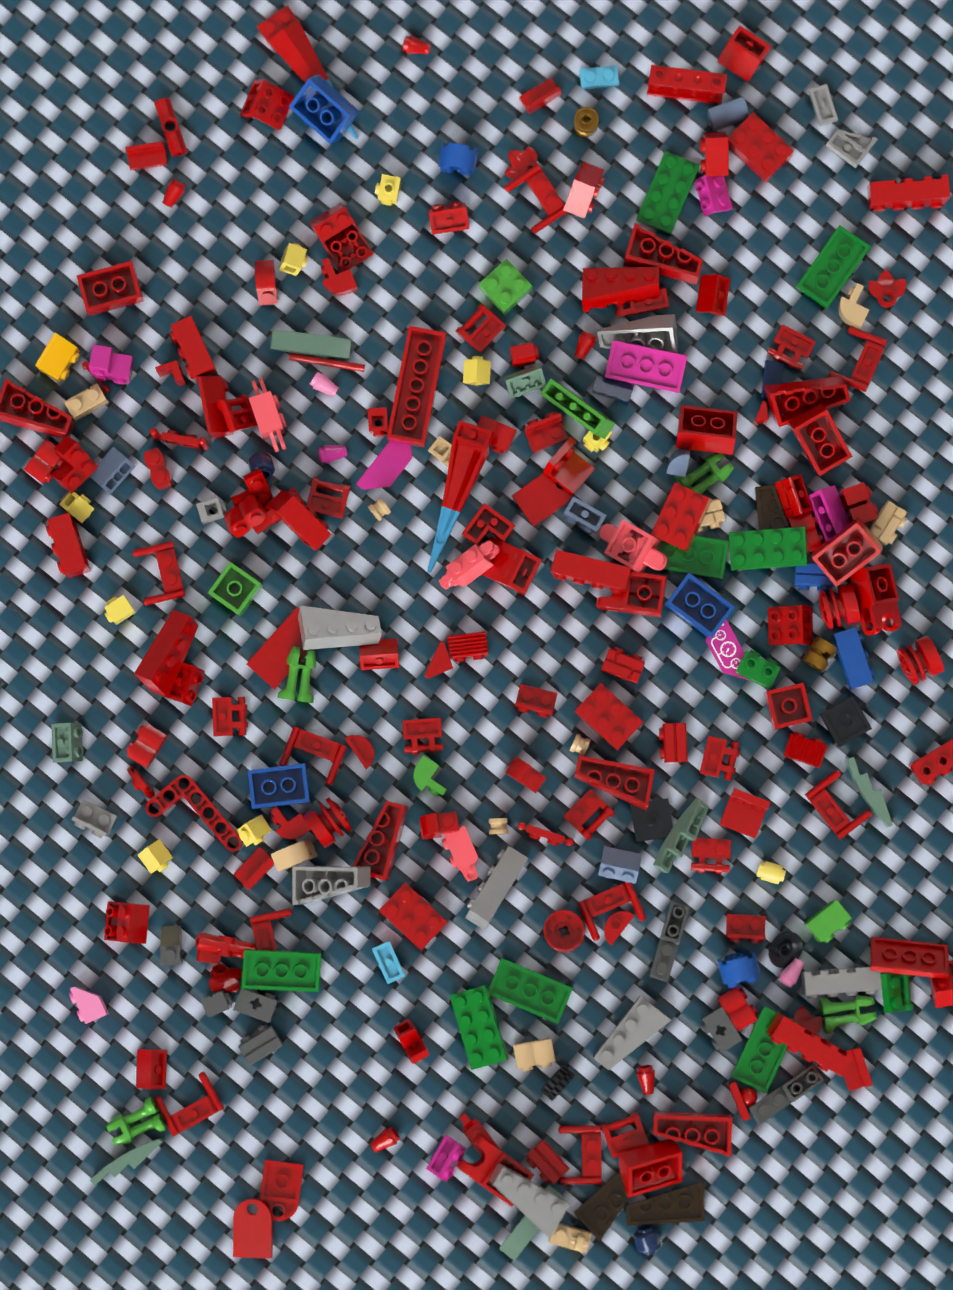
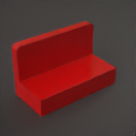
M550 78L521 95L519 100L527 113L531 114L561 96V88L557 87L553 79Z
M163 141L125 147L130 171L168 165Z
M719 274L701 275L696 312L725 316L730 279Z
M177 360L155 367L160 377L173 373L179 387L186 385L181 366Z
M396 638L380 639L379 644L359 645L361 670L399 668L398 640Z
M259 847L234 873V876L247 890H251L275 864L273 859Z
M856 1047L847 1050V1053L854 1056L843 1074L848 1090L852 1091L861 1087L872 1086L873 1084L861 1048Z
M137 1050L136 1088L166 1089L167 1050Z

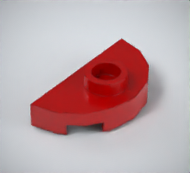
M360 735L345 737V740L367 770L374 760V748L371 742Z
M132 765L127 768V772L133 779L131 783L136 790L141 789L149 799L154 797L155 792L137 769Z
M620 911L613 913L607 919L604 925V934L610 945L615 942L633 919L634 914Z

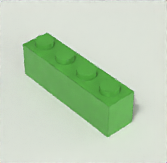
M553 379L549 380L540 395L592 433L603 439L607 437L615 425L612 420Z

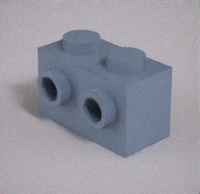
M574 496L563 514L567 522L572 525L579 524L582 526V530L590 535L598 533L607 516Z
M604 846L598 876L636 884L642 854Z

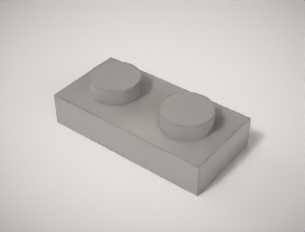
M827 84L809 89V96L819 127L837 122L838 117Z

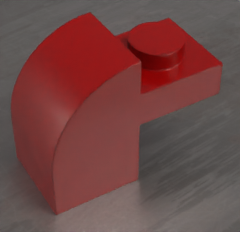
M329 257L322 260L323 266L320 267L324 278L328 276L327 279L322 280V283L328 292L333 295L344 296L358 290L350 269L335 274Z
M274 260L255 261V281L259 306L278 304Z
M517 756L513 758L504 771L535 794L547 778Z
M277 806L271 810L273 815L270 818L276 826L281 825L275 831L279 836L294 840L303 837L311 831L301 813L288 822Z
M456 811L441 814L432 813L419 818L423 840L442 837L441 834L459 831Z
M410 1018L393 1027L412 1064L430 1055Z

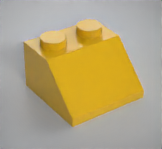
M54 333L35 366L42 373L61 383L62 379L65 380L68 377L71 364L77 362L80 350L59 334Z

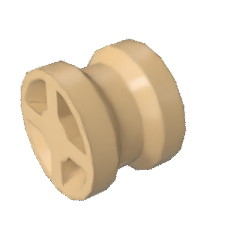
M380 497L375 504L368 506L378 521H381L385 514L389 515L391 513Z
M576 734L570 751H576L581 756H584L591 739H584L581 735Z
M508 818L489 819V824L491 825L489 834H508V829L506 828Z

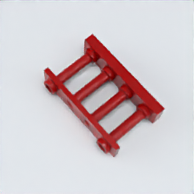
M651 65L647 95L721 105L723 94H725L727 74Z

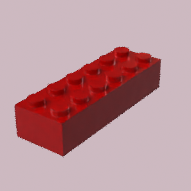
M409 326L387 433V441L425 448L447 334L445 332Z

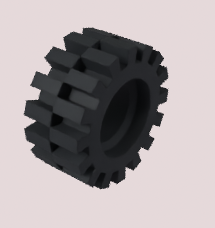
M563 1064L540 1091L553 1101L571 1082L575 1074Z

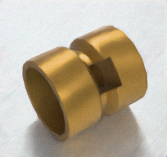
M582 107L576 112L574 130L579 136L586 138L596 133L599 122L597 112L590 107Z
M816 636L811 644L812 650H808L802 660L816 670L824 672L829 664L828 659H832L837 648Z

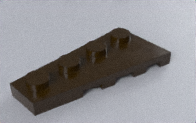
M775 486L755 487L759 530L789 528Z
M620 1171L574 1211L599 1242L630 1198L627 1196Z
M701 1181L626 1205L627 1226L705 1221L703 1182Z

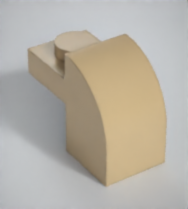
M859 283L856 284L855 288H850L846 296L849 300L841 297L838 304V312L841 319L847 325L857 329L861 328L869 312V309L856 303L864 288Z
M311 839L274 852L271 856L277 871L280 872L317 857V853Z

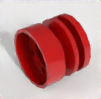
M851 583L838 586V595L836 596L832 588H828L829 597L826 596L824 590L818 591L821 617L828 630L833 629L832 620L835 621L837 627H840L842 617H844L847 625L861 621L856 595Z
M927 635L915 641L916 650L909 644L905 645V650L902 647L896 650L900 667L912 685L918 684L919 679L921 681L926 680L925 670L931 677L944 671L940 655Z
M330 797L326 799L327 804L330 806L328 809L322 803L319 804L322 811L321 814L312 809L302 816L325 849L336 842L333 835L335 831L340 836H344L340 829L342 826L348 832L353 830L346 814Z
M560 910L551 914L546 920L543 930L545 939L550 947L564 953L578 948L583 942L585 935L582 920L578 915L567 910ZM568 927L567 930L570 934L562 937V933L559 930Z

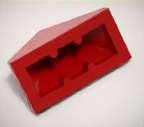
M442 641L424 675L425 678L430 679L453 669L445 643Z

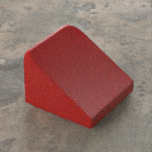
M766 401L762 402L753 425L768 422L769 414Z
M198 949L196 961L220 964L221 955Z

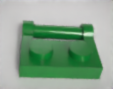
M896 973L880 974L884 1013L914 1010V1005L911 1004L909 977L911 975ZM900 978H901V982H902V993H903V1003H904V1005H902V995H901Z

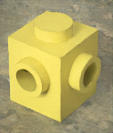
M382 174L381 182L377 183L375 194L378 195V200L382 204H397L401 178Z
M289 243L284 250L278 270L297 276L301 268H304L307 263L308 257L305 256L307 249L302 248L299 244Z
M472 356V359L464 360L463 383L475 386L490 384L491 361L483 360L481 356Z
M589 431L583 438L584 447L590 452L595 451L598 453L600 449L604 451L610 444L608 440L612 436V432L610 431L607 437L603 439Z
M69 492L59 504L81 523L94 510L89 505L91 501L83 494L79 496L75 492L72 494Z
M124 595L118 599L113 597L106 602L107 606L104 607L107 611L104 615L110 623L114 622L116 625L136 613Z
M261 814L245 823L236 831L247 847L252 843L256 846L264 841V836L272 830Z
M160 839L138 854V857L151 874L157 870L161 872L169 866L168 862L173 858Z

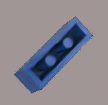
M855 627L833 634L832 638L837 648L849 690L873 683L875 674L873 668H869L867 663L869 655L867 650L862 647L863 637L861 631H857Z

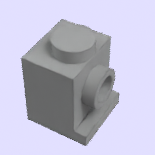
M218 497L196 504L203 525L224 518V513L227 512L224 501L220 502ZM211 508H216L215 514H210Z

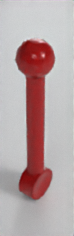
M83 362L82 368L84 370H88V372L91 374L89 369V363ZM97 381L103 388L104 393L110 392L108 386H105L102 381Z

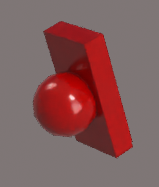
M735 1081L728 1083L741 1119L744 1121L751 1119L746 1107H751L757 1102V1093L752 1088H744L739 1091Z

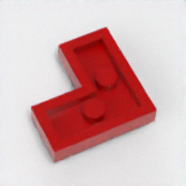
M261 469L243 476L249 490L233 496L232 500L235 506H239L243 499L254 495L263 505L274 498Z

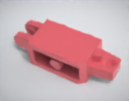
M487 541L480 546L473 545L446 566L447 571L439 580L440 585L446 590L457 585L467 586L493 566L491 560L499 554V547L492 541Z
M465 825L459 827L458 832L443 834L445 838L442 839L445 849H450L452 856L449 859L453 868L457 867L458 870H461L467 882L477 879L475 863L478 860V856Z

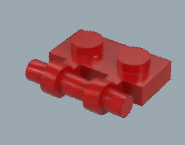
M782 324L773 341L780 346L778 350L770 347L767 354L773 356V359L777 361L781 360L789 364L788 367L801 371L804 364L799 362L798 359L800 356L807 359L816 341ZM784 349L795 353L793 358L784 354Z
M232 697L212 698L213 736H233V728H239V736L247 735L246 728H248V722H246V710L248 708L247 704H245V697H238V705H232ZM232 711H238V722H233Z
M441 718L402 721L404 740L412 741V745L404 746L405 753L416 755L418 752L436 753V751H443V743H435V738L442 737ZM429 738V744L418 745L417 739Z
M708 736L699 774L719 778L720 771H724V780L731 781L732 775L736 771L734 767L736 758L740 754V751H738L740 743L732 742L731 749L725 748L727 740ZM724 754L729 755L727 766L722 765Z
M696 838L695 841H692L691 857H699V862L691 863V870L698 871V873L712 871L716 874L729 872L730 865L722 864V859H730L731 840ZM705 858H716V864L705 863Z

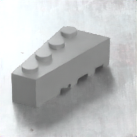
M300 605L298 621L303 650L379 644L382 634L379 616Z
M508 846L506 851L501 850L496 858L499 860L497 866L492 865L487 873L489 879L486 883L482 881L477 889L480 894L476 899L473 897L467 906L470 910L465 918L484 930L528 860V857Z
M292 866V905L308 904L370 886V867Z
M870 966L801 971L802 995L807 996L809 999L819 998V995L827 994V997H838V993H846V996L858 995L860 991H865V994H877V990H882L881 972L870 971Z
M639 996L593 1058L610 1070L668 1024L671 1019Z
M498 1163L489 1179L549 1238L552 1237L570 1205L565 1199Z

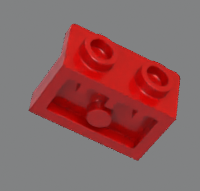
M453 201L450 205L435 204L432 205V208H428L432 235L470 229L465 203Z
M183 662L168 698L192 706L197 697L199 686L203 681L205 671Z
M520 684L515 707H518L520 712L529 713V711L537 712V716L548 718V715L552 716L558 693Z
M727 914L725 937H730V941L741 942L742 938H748L750 943H761V939H766V916Z

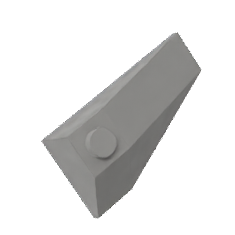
M675 314L655 315L597 330L601 348L611 349L614 339L678 353V332Z

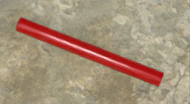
M290 353L289 360L360 372L365 370L364 364Z

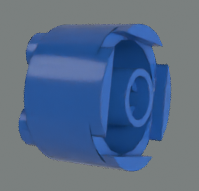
M441 143L438 167L445 173H453V170H456L461 175L472 176V172L476 170L479 149L474 147L473 151L469 149L468 145L448 143V146H446L445 143Z
M750 950L751 954H746L745 951L724 956L725 960L722 962L720 959L717 960L722 982L727 984L728 988L739 986V982L746 980L747 983L759 980L758 976L761 973L754 950Z

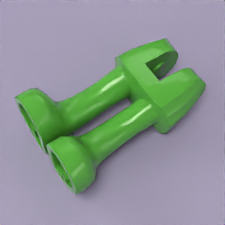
M714 453L705 457V463L685 477L675 476L679 484L689 488L694 482L710 471V476L690 488L702 494L715 482H724L735 467L728 463L719 469L716 464L720 463L726 456L721 453Z
M293 646L286 661L289 664L287 684L285 689L279 691L278 698L295 700L298 671L301 668V683L296 701L313 703L314 696L310 693L309 686L312 668H316L315 650H307L305 662L299 661L300 647Z
M855 995L854 1000L845 1002H831L826 997L819 998V1008L822 1015L854 1010L852 1014L822 1017L824 1034L832 1033L835 1027L858 1022L862 1026L876 1020V1012H860V1007L875 1004L874 997Z
M152 1096L145 1099L142 1108L126 1116L119 1114L106 1125L108 1132L119 1127L123 1134H119L112 1139L115 1146L131 1143L134 1141L135 1136L155 1128L159 1132L166 1130V1124L161 1113L134 1127L129 1125L148 1115L159 1112Z

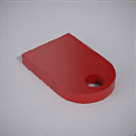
M545 473L512 495V498L533 527L565 506L572 497V494L567 490L558 489L556 482Z
M265 1159L260 1199L269 1205L272 1214L273 1207L276 1205L281 1206L284 1210L281 1216L273 1214L274 1221L287 1220L296 1212L299 1205L304 1164Z
M249 1198L241 1202L235 1209L233 1215V1257H273V1214L269 1205L263 1200ZM251 1203L256 1204L258 1207V1212L255 1214L251 1213L248 1209Z

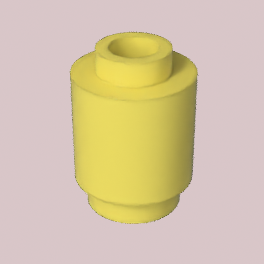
M768 861L765 863L760 862L757 877L767 882L779 884V881H784L786 870H783L782 865Z

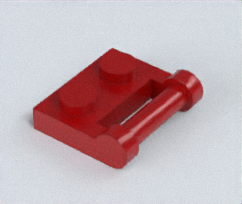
M482 303L464 325L455 330L461 338L480 354L506 327ZM483 314L487 316L471 335L466 333Z
M239 395L237 398L230 400L221 399L217 402V408L222 411L230 433L258 426L247 395ZM238 405L242 407V410L232 412L231 407Z
M313 477L306 506H309L315 513L343 519L351 486L329 483ZM317 487L343 493L342 498L317 493Z
M590 789L563 817L581 835L589 840L597 828L609 816L612 817L615 812ZM601 807L604 811L585 830L582 824Z
M637 1112L632 1113V1116L610 1124H601L612 1158L618 1157L619 1153L649 1145ZM633 1123L637 1127L614 1137L610 1135L611 1131Z

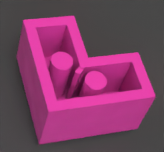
M93 345L89 363L92 377L102 382L113 380L116 384L130 383L134 364L133 357L113 353L111 347Z

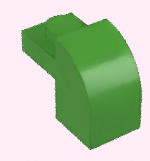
M424 755L414 769L415 784L422 792L428 786L430 787L428 790L436 797L439 794L443 796L447 789L432 780L440 766Z

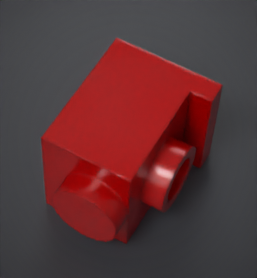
M387 407L368 408L369 433H373L374 437L385 436V433L388 432ZM378 420L382 422L380 427L375 426V422Z

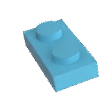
M617 65L579 69L581 89L619 86Z
M390 941L372 948L387 984L405 976Z

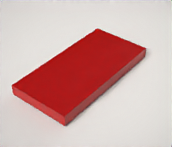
M298 607L246 663L274 689L289 675V664L286 661L292 647H300L299 661L306 655L307 650H303Z
M871 937L870 971L948 979V945Z

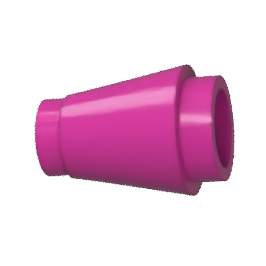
M322 445V447L318 448L320 462L327 464L347 457L346 446Z

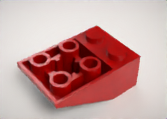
M341 202L309 222L340 273L353 268L373 255L348 210Z
M490 537L488 541H492L497 545L500 552L491 560L493 566L481 575L525 596L542 559Z

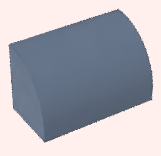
M744 97L708 109L707 117L713 132L744 122L749 117Z
M112 447L97 464L98 468L89 477L111 495L136 466L117 449Z
M679 448L674 451L669 457L666 473L685 477L690 450Z

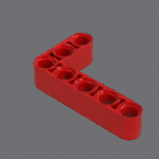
M188 775L178 776L148 801L145 806L149 816L159 817L184 797L228 850L238 851L243 846V841L236 830ZM184 778H187L190 783L186 789L180 787V781ZM168 791H173L175 797L172 801L168 802L165 799V794ZM195 793H199L202 796V800L198 804L192 801V796ZM153 803H157L160 806V810L156 814L150 811ZM207 808L214 810V816L210 819H207L204 815ZM221 822L226 825L224 833H219L216 829L217 825ZM232 837H236L239 841L236 848L229 846V840Z

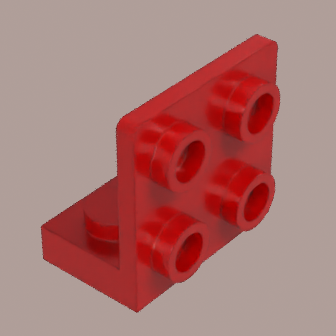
M264 79L254 80L240 115L245 118L254 117L276 130H281L294 96Z
M549 413L545 415V419L540 421L538 419L531 420L525 426V435L533 453L568 440L562 423L561 413Z
M570 437L548 461L543 472L573 495L594 472L595 468L574 452L575 449L573 447L576 440Z
M796 605L768 608V644L770 646L811 645L813 643V612L811 606Z
M734 788L720 825L756 838L765 812L768 810L771 802Z

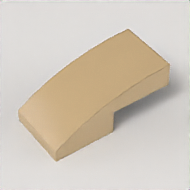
M439 436L428 452L449 467L452 444Z

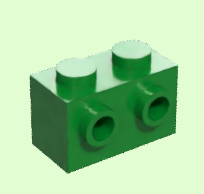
M750 650V652L746 651L735 673L770 690L781 667L777 666L778 662L769 658L766 661L760 658L761 654Z

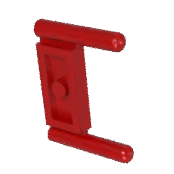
M539 164L504 186L505 191L510 192L526 181L548 217L531 227V232L534 234L567 213V211H564L565 206Z
M850 326L847 330L849 334L867 340L852 377L849 378L833 371L829 372L828 377L840 376L846 385L867 392L888 340Z
M156 428L150 429V434L156 441L162 440L164 443L200 449V447L204 450L210 449V444L205 437L198 439L197 435L188 433L186 436L179 435V432L168 430L167 433L162 432L161 435Z
M173 541L133 550L132 555L134 557L156 553L165 591L164 594L144 598L143 602L145 605L185 596Z
M293 726L279 765L287 766L293 747L333 762L326 779V784L332 785L347 746Z
M835 770L804 795L839 840H841L871 817L872 811L867 809L850 822L830 794L824 789L841 776V772Z
M524 822L518 824L519 830L527 829L526 832L529 833L530 838L540 840V837L548 839L547 843L558 846L559 843L563 844V842L567 846H571L574 843L572 838L565 840V836L529 824L526 827Z
M625 882L578 902L580 911L594 941H598L600 936L592 917L631 901L639 921L646 920V915L632 883Z
M290 908L250 917L256 950H277L270 920L291 916L292 910Z
M201 1072L199 1078L208 1095L175 1114L170 1115L160 1096L154 1099L173 1136L224 1109L205 1072Z
M601 1125L559 1126L558 1132L560 1134L581 1133L582 1177H560L559 1183L561 1185L602 1184Z

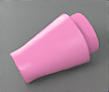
M317 371L310 382L313 389L332 397L339 389L323 372L321 374Z
M795 958L780 973L778 980L791 988L793 985H796L805 964Z

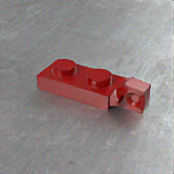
M466 1113L459 1117L465 1125L461 1128L463 1133L480 1156H482V1150L474 1142L477 1135H481L499 1148L480 1121H477L476 1118L471 1120Z

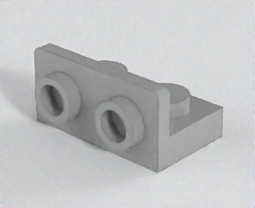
M83 799L71 820L75 821V826L83 830L87 827L93 830L91 834L102 838V836H109L118 816Z

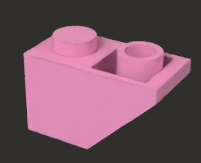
M77 986L70 988L71 993H69L73 1004L76 1003L79 1008L77 1014L81 1022L84 1021L87 1024L109 1014L102 996Z

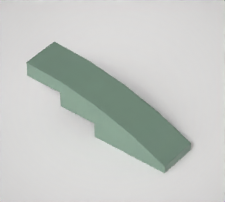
M272 330L270 349L302 355L310 354L349 359L351 340L317 334Z
M855 758L846 759L845 762L851 778L862 798L886 827L893 826L881 789L873 791L868 773L860 775Z
M696 798L683 812L662 844L653 863L662 872L669 874L676 856L682 857L688 841L696 840L709 808L701 799Z
M159 1138L128 1151L105 1166L90 1181L97 1185L108 1173L115 1178L128 1164L135 1169L164 1140Z
M547 1185V1187L545 1188L550 1192L558 1195L559 1197L564 1198V1196H562L550 1185ZM524 1215L499 1249L512 1260H515L538 1232L539 1228Z

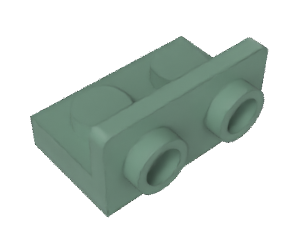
M540 364L504 376L506 388L511 399L546 386Z
M81 723L51 724L53 763L83 761V730Z

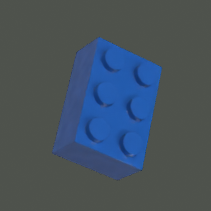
M320 75L308 78L289 106L292 111L330 144L339 141L360 113L357 108Z
M690 573L686 575L665 604L667 608L710 640L735 608V606Z
M305 763L247 770L252 809L311 802L307 765Z

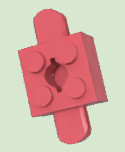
M262 377L259 378L263 391L262 394L259 393L256 381L252 380L256 396L250 397L249 401L263 439L271 438L275 452H279L274 437L278 435L282 449H287L282 434L285 433L284 427H287L283 414L278 412V409H281L277 396L272 395L271 391L267 392Z
M622 519L618 528L612 524H605L600 528V538L608 543L604 553L631 567L633 570L643 573L647 566L654 570H662L667 565L665 554L656 550L661 540Z

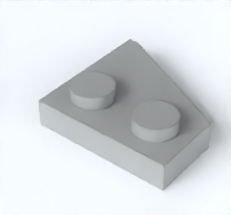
M838 129L825 146L856 168L878 139L876 137H862L861 134L848 133Z

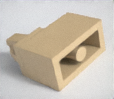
M559 1223L552 1237L548 1239V1242L587 1253L592 1234L588 1230Z

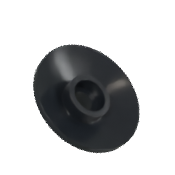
M790 931L779 934L769 947L768 956L770 962L778 968H786L795 958L799 959L803 950L801 937Z

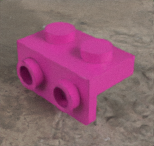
M704 175L695 180L704 216L733 209L724 176Z
M445 1135L426 1169L436 1175L437 1178L448 1181L453 1176L457 1163L463 1159L466 1147Z

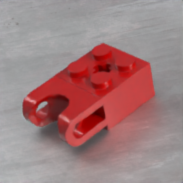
M891 563L862 568L852 574L850 582L856 595L864 633L876 635L882 628L886 631L898 630L902 625L897 601L900 600Z
M632 572L627 592H622L621 594L614 593L610 597H599L596 600L595 606L601 610L661 618L667 581L666 576ZM644 591H647L649 595L646 598H642V596H640V594H643Z
M477 1135L474 1142L482 1150L480 1160L470 1163L461 1159L456 1166L463 1173L512 1207L514 1204L489 1181L496 1166L500 1163L529 1180L533 1178L534 1174L481 1135Z

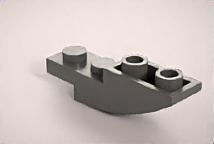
M671 901L649 977L668 982L690 909L689 906Z
M814 1064L766 1094L761 1100L749 1107L748 1110L757 1123L761 1125L790 1103L795 1102L823 1082L824 1079Z

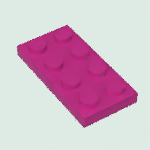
M613 339L605 378L680 393L688 355Z

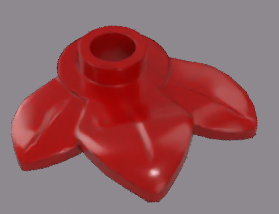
M527 147L524 153L519 150L509 151L508 157L512 166L504 173L507 177L514 180L526 172L527 168L537 165L538 156L536 151L531 147Z
M885 270L879 276L878 282L869 281L868 289L870 294L877 298L878 303L882 307L889 308L895 304L898 297L904 294L906 280L899 279L894 281L892 275ZM886 295L890 297V301L888 302L884 301L883 297Z
M224 964L213 966L210 972L211 979L208 982L209 988L215 993L222 989L229 993L237 992L239 990L237 979L241 978L242 970L227 968Z
M803 1006L796 1011L794 1018H791L815 1034H818L822 1028V1017L811 1018L810 1013Z

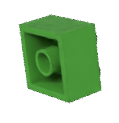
M506 258L479 283V289L505 316L532 291V285Z
M229 562L208 594L241 617L263 585Z
M832 900L804 922L803 925L817 942L827 943L835 936L833 933L836 930L842 931L850 924L851 916L838 900Z

